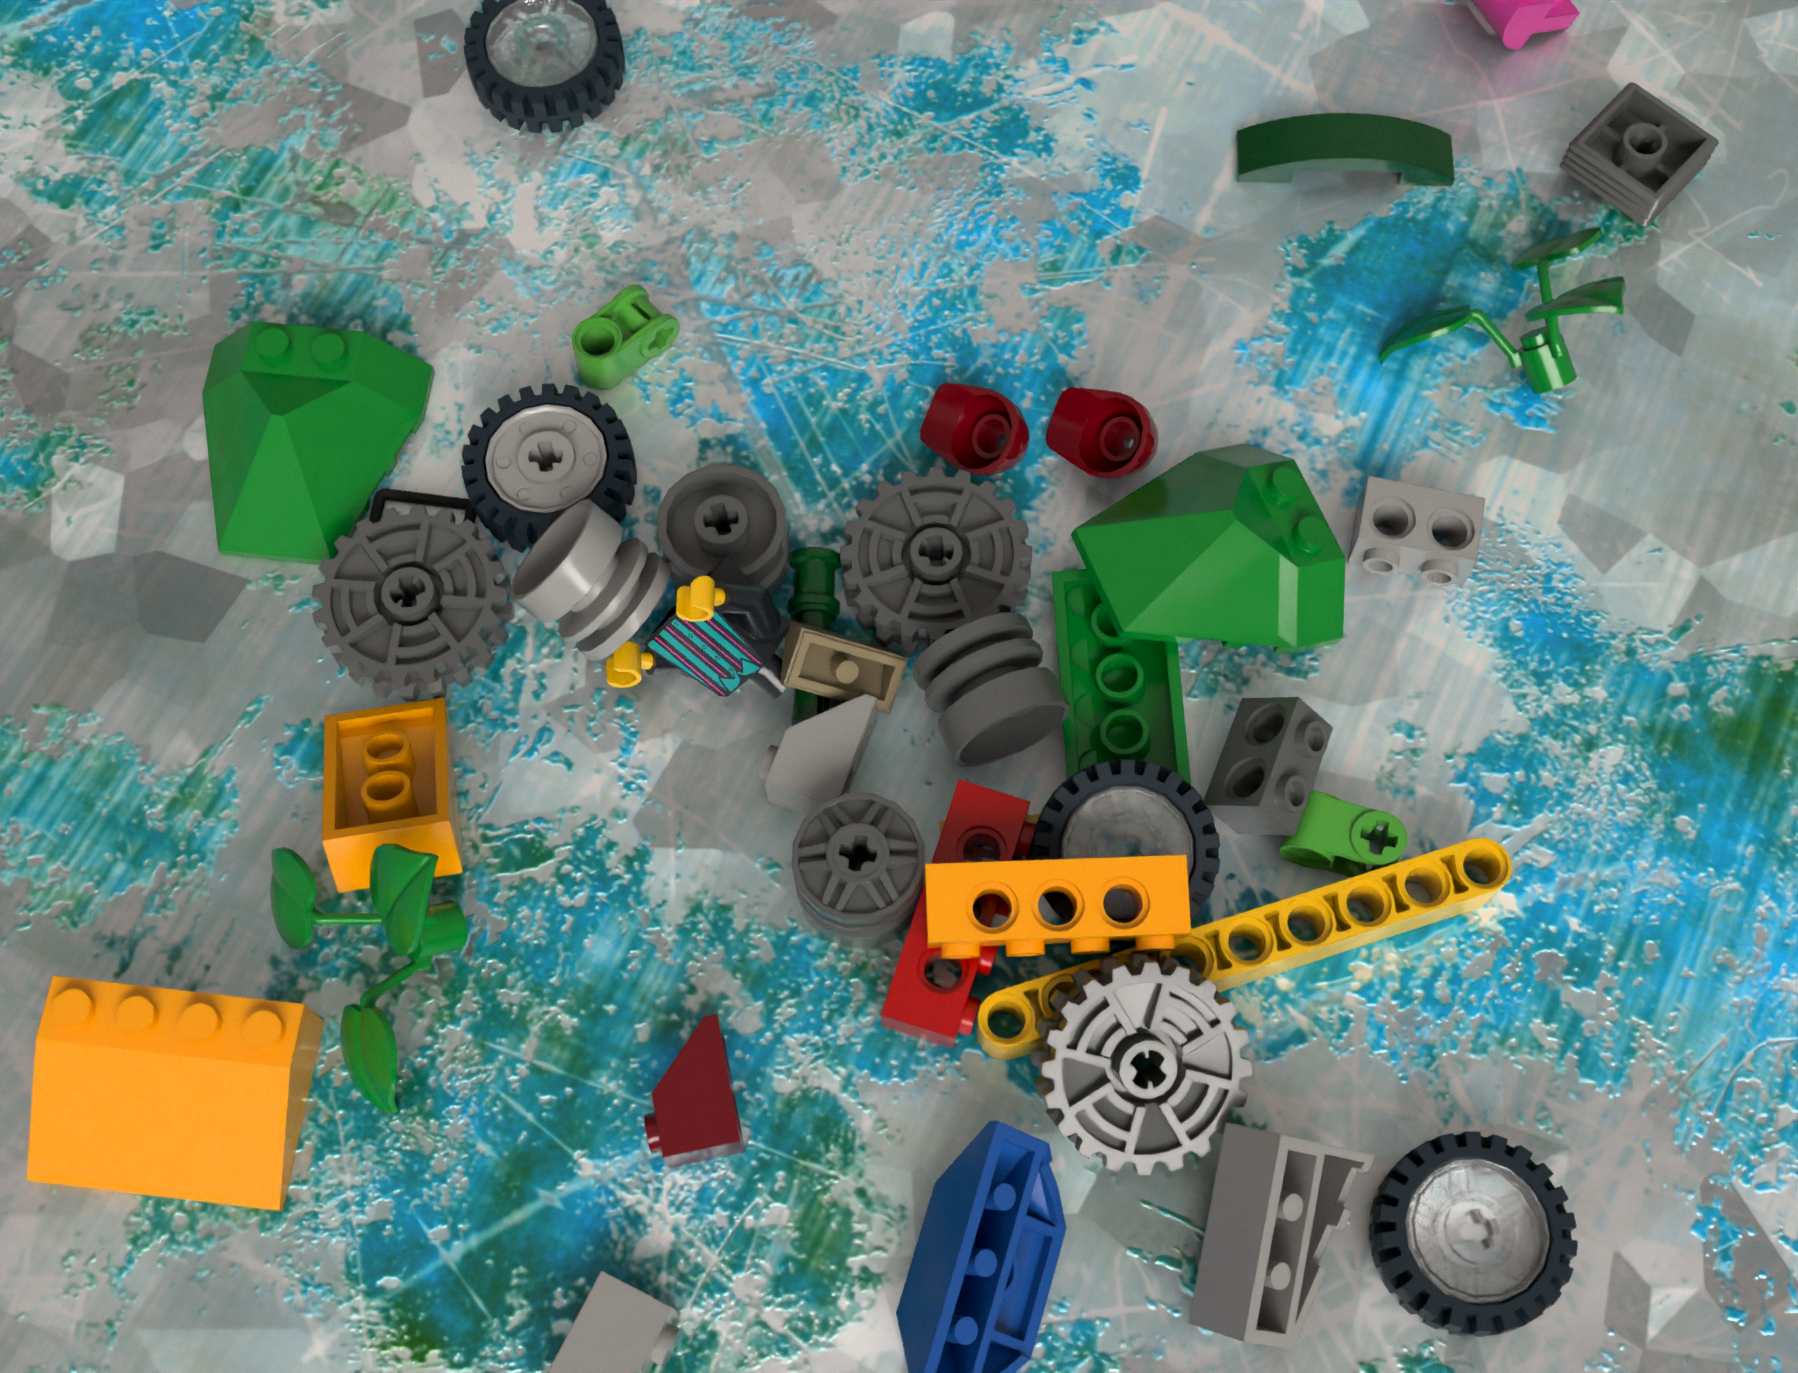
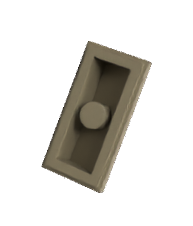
M789 620L790 629L785 635L780 679L782 685L843 702L867 694L876 697L877 711L890 714L909 658L885 646L795 620Z

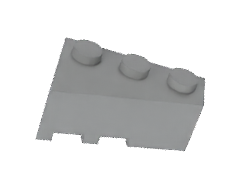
M1226 1122L1188 1324L1242 1342L1293 1349L1327 1271L1318 1265L1333 1229L1344 1231L1351 1211L1343 1207L1357 1173L1368 1174L1375 1155Z

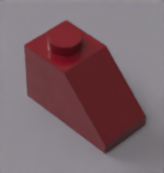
M717 1014L705 1016L653 1090L652 1099L655 1112L644 1114L645 1130L650 1152L661 1151L662 1158L669 1168L745 1152L723 1028Z

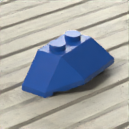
M990 1120L935 1182L896 1311L908 1373H1016L1031 1359L1067 1229L1058 1185L1049 1164L1053 1161L1049 1143L1002 1122Z

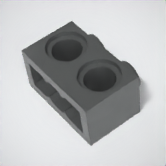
M1299 697L1242 698L1203 800L1205 805L1215 816L1238 834L1295 836L1323 755L1327 749L1333 727Z

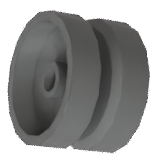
M736 464L708 465L687 473L668 489L658 509L657 537L663 553V559L671 567L669 578L676 592L679 587L684 585L690 587L694 579L705 576L725 556L730 558L754 585L766 588L771 597L781 589L790 570L789 554L791 552L787 514L777 489L760 473Z

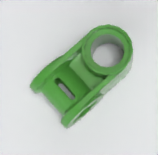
M630 285L620 291L611 302L588 319L580 322L573 331L572 345L578 374L582 382L590 388L605 390L619 385L623 379L648 360L663 353L677 337L680 328L678 320L673 315L661 313L648 300L649 294L641 285ZM603 351H604V352H608V353H606V354H604V355H598V356L593 355V354H595V353H597V352H603Z
M1311 790L1295 836H1283L1279 852L1288 861L1303 867L1324 869L1344 876L1355 877L1398 863L1407 846V832L1401 821L1388 812L1342 801L1325 792ZM1378 825L1383 826L1382 831L1376 829ZM1368 840L1380 843L1379 853L1381 854H1374L1369 851L1370 842ZM1366 865H1371L1372 868L1367 869Z

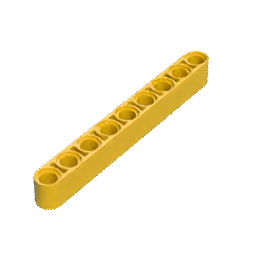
M1487 838L1470 839L1192 928L1191 934L1184 939H1175V950L1145 953L1148 954L1149 959H1154L1157 962L1162 955L1172 958L1175 956L1191 958L1198 965L1200 974L1215 984L1218 992H1222L1478 909L1489 903L1510 878L1512 870L1510 856L1504 847L1494 840ZM1471 863L1482 868L1487 875L1488 884L1475 883L1469 879L1464 872L1463 864ZM1413 881L1425 886L1431 895V903H1421L1411 898L1406 891L1405 882ZM1349 900H1359L1367 904L1373 911L1374 921L1362 922L1355 919L1348 911L1346 902ZM1296 918L1306 920L1315 929L1317 939L1314 941L1299 940L1290 932L1287 921ZM1235 937L1249 939L1258 949L1259 957L1248 961L1239 959L1230 950L1228 940ZM1136 947L1111 955L1119 963H1128L1131 951H1136ZM1099 959L1005 988L989 995L980 1005L977 1017V1041L982 1050L992 1058L1011 1060L1031 1054V1049L1043 1046L1044 1037L1035 1028L1039 1017L1051 1018L1053 1015L1048 1003L1049 998L1056 989L1068 993L1075 987L1071 975L1081 967L1090 975L1099 971ZM998 1013L1013 1014L1021 1022L1023 1030L1013 1038H1000L991 1032L988 1021Z

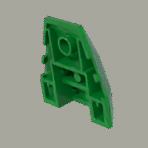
M252 321L217 343L213 350L202 391L217 545L221 555L317 565L321 564L323 558L334 559L339 551L333 543L341 535L352 538L357 530L356 523L365 517L371 507L368 501L382 478L384 476L389 478L396 467L397 460L395 457L410 433L416 434L422 425L435 374L433 366L364 331Z
M1247 444L1196 452L1079 525L1070 534L1118 637L1189 644L1194 638L1222 641L1223 648L1241 649L1246 643L1273 646L1274 653L1294 654L1336 644L1343 638L1346 557L1293 458Z

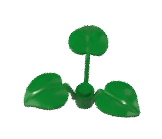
M1592 227L1567 237L1564 236L1545 241L1523 252L1511 262L1514 271L1537 265L1542 304L1532 308L1524 316L1527 322L1545 319L1546 324L1544 327L1522 335L1519 338L1522 347L1518 350L1511 345L1482 310H1471L1470 305L1466 304L1425 314L1402 326L1383 345L1379 353L1381 365L1392 352L1400 348L1450 333L1465 324H1478L1505 353L1511 368L1523 365L1533 394L1549 392L1573 382L1577 375L1563 335L1560 334L1558 316L1582 313L1623 314V296L1627 286L1624 277H1610L1581 285L1553 299L1549 269L1556 259L1577 254L1595 243L1602 235L1601 227Z
M393 843L380 845L373 852L369 877L371 898L378 913H323L314 907L316 883L306 862L299 854L289 848L273 849L271 854L273 870L270 886L271 908L276 928L288 946L293 949L308 947L312 940V923L315 925H382L385 928L388 942L396 954L400 957L408 956L411 959L409 964L362 994L360 1006L355 1003L346 1005L342 1013L340 1029L343 1059L357 1089L370 1103L386 1113L399 1112L400 1110L396 1107L394 1100L398 1065L396 1040L386 1015L375 1006L376 1002L382 995L416 972L430 969V956L460 950L467 941L465 916L456 902L447 901L428 905L439 856L432 853L413 851Z

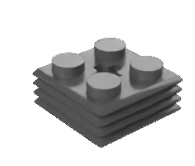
M1630 82L1569 143V148L1563 156L1560 168L1574 177L1581 185L1588 187L1615 206L1625 216L1646 227L1707 165V161L1711 158V154L1715 151L1719 141L1636 83Z

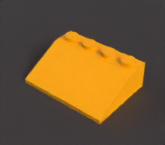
M52 976L35 1042L27 1180L37 1183L283 1212L324 1021L305 1004Z

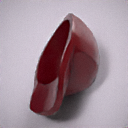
M943 383L938 387L920 430L921 441L958 470L967 471L971 475L993 476L1012 469L1027 453L1030 441L1029 428L1022 412L1006 396L992 389L954 383Z
M1075 387L1067 388L1060 395L1045 437L1046 444L1051 450L1089 475L1103 479H1124L1141 472L1151 463L1156 455L1159 442L1158 429L1150 412L1134 398L1120 392ZM1133 440V445L1129 447V442Z

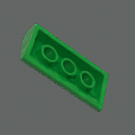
M1087 569L1052 572L1060 686L1070 705L1069 716L1063 722L1067 779L1078 771L1096 763L1115 759H1136L1154 763L1171 770L1191 785L1178 644L1118 637ZM1136 790L1110 791L1091 799L1092 801L1111 802L1160 801Z

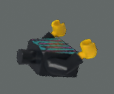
M725 556L705 576L694 579L690 587L684 585L677 589V601L669 608L645 642L646 648L644 652H641L637 644L626 641L613 653V657L606 661L607 683L617 688L635 686L641 681V669H645L648 675L681 674L693 678L718 696L728 697L750 679L769 696L776 699L788 688V686L780 683L783 660L775 654V651L790 629L788 620L775 607L768 590L763 586L754 585L730 558Z

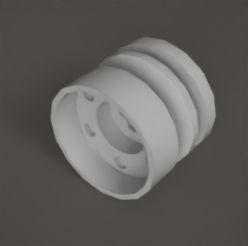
M586 499L577 502L562 513L535 542L512 580L509 595L515 603L541 623H551L560 618L558 632L561 638L568 643L576 642L578 650L593 661L602 660L618 650L646 621L662 597L669 581L671 567L656 552L648 553V548L638 538L627 539L620 543L623 532L622 526L594 502Z

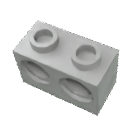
M1368 476L1357 501L1348 563L1362 565L1366 570L1376 574L1386 575L1397 572L1418 576L1425 582L1437 586L1463 585L1477 562L1486 498ZM1375 525L1388 526L1392 528L1397 535H1385L1381 533L1375 527ZM1433 536L1445 537L1455 547L1443 546Z

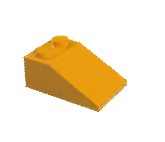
M445 698L325 716L322 843L338 893L370 888V863L373 852L378 846L388 843L398 844L413 851L438 855L434 878L463 873L461 823Z

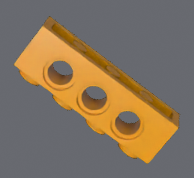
M1186 855L925 864L928 948H941V958L943 959L980 957V946L1006 945V956L1045 955V944L1071 943V954H1101L1110 952L1111 941H1135L1136 952L1175 950V939H1184L1191 934ZM1124 890L1133 896L1137 904V914L1133 921L1119 923L1112 920L1106 914L1103 901L1107 892ZM1049 892H1059L1067 896L1073 905L1071 921L1064 925H1052L1046 922L1038 910L1039 898ZM986 894L1000 896L1009 907L1008 921L995 928L983 926L976 920L973 914L974 902Z

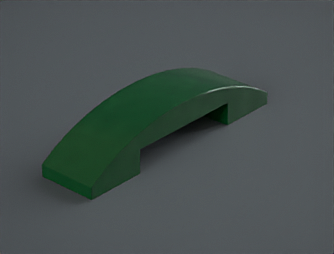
M1360 113L1310 114L1252 125L1237 130L1235 137L1237 182L1291 183L1294 170L1397 172L1398 185L1452 186L1455 180L1451 135L1429 125L1402 118Z

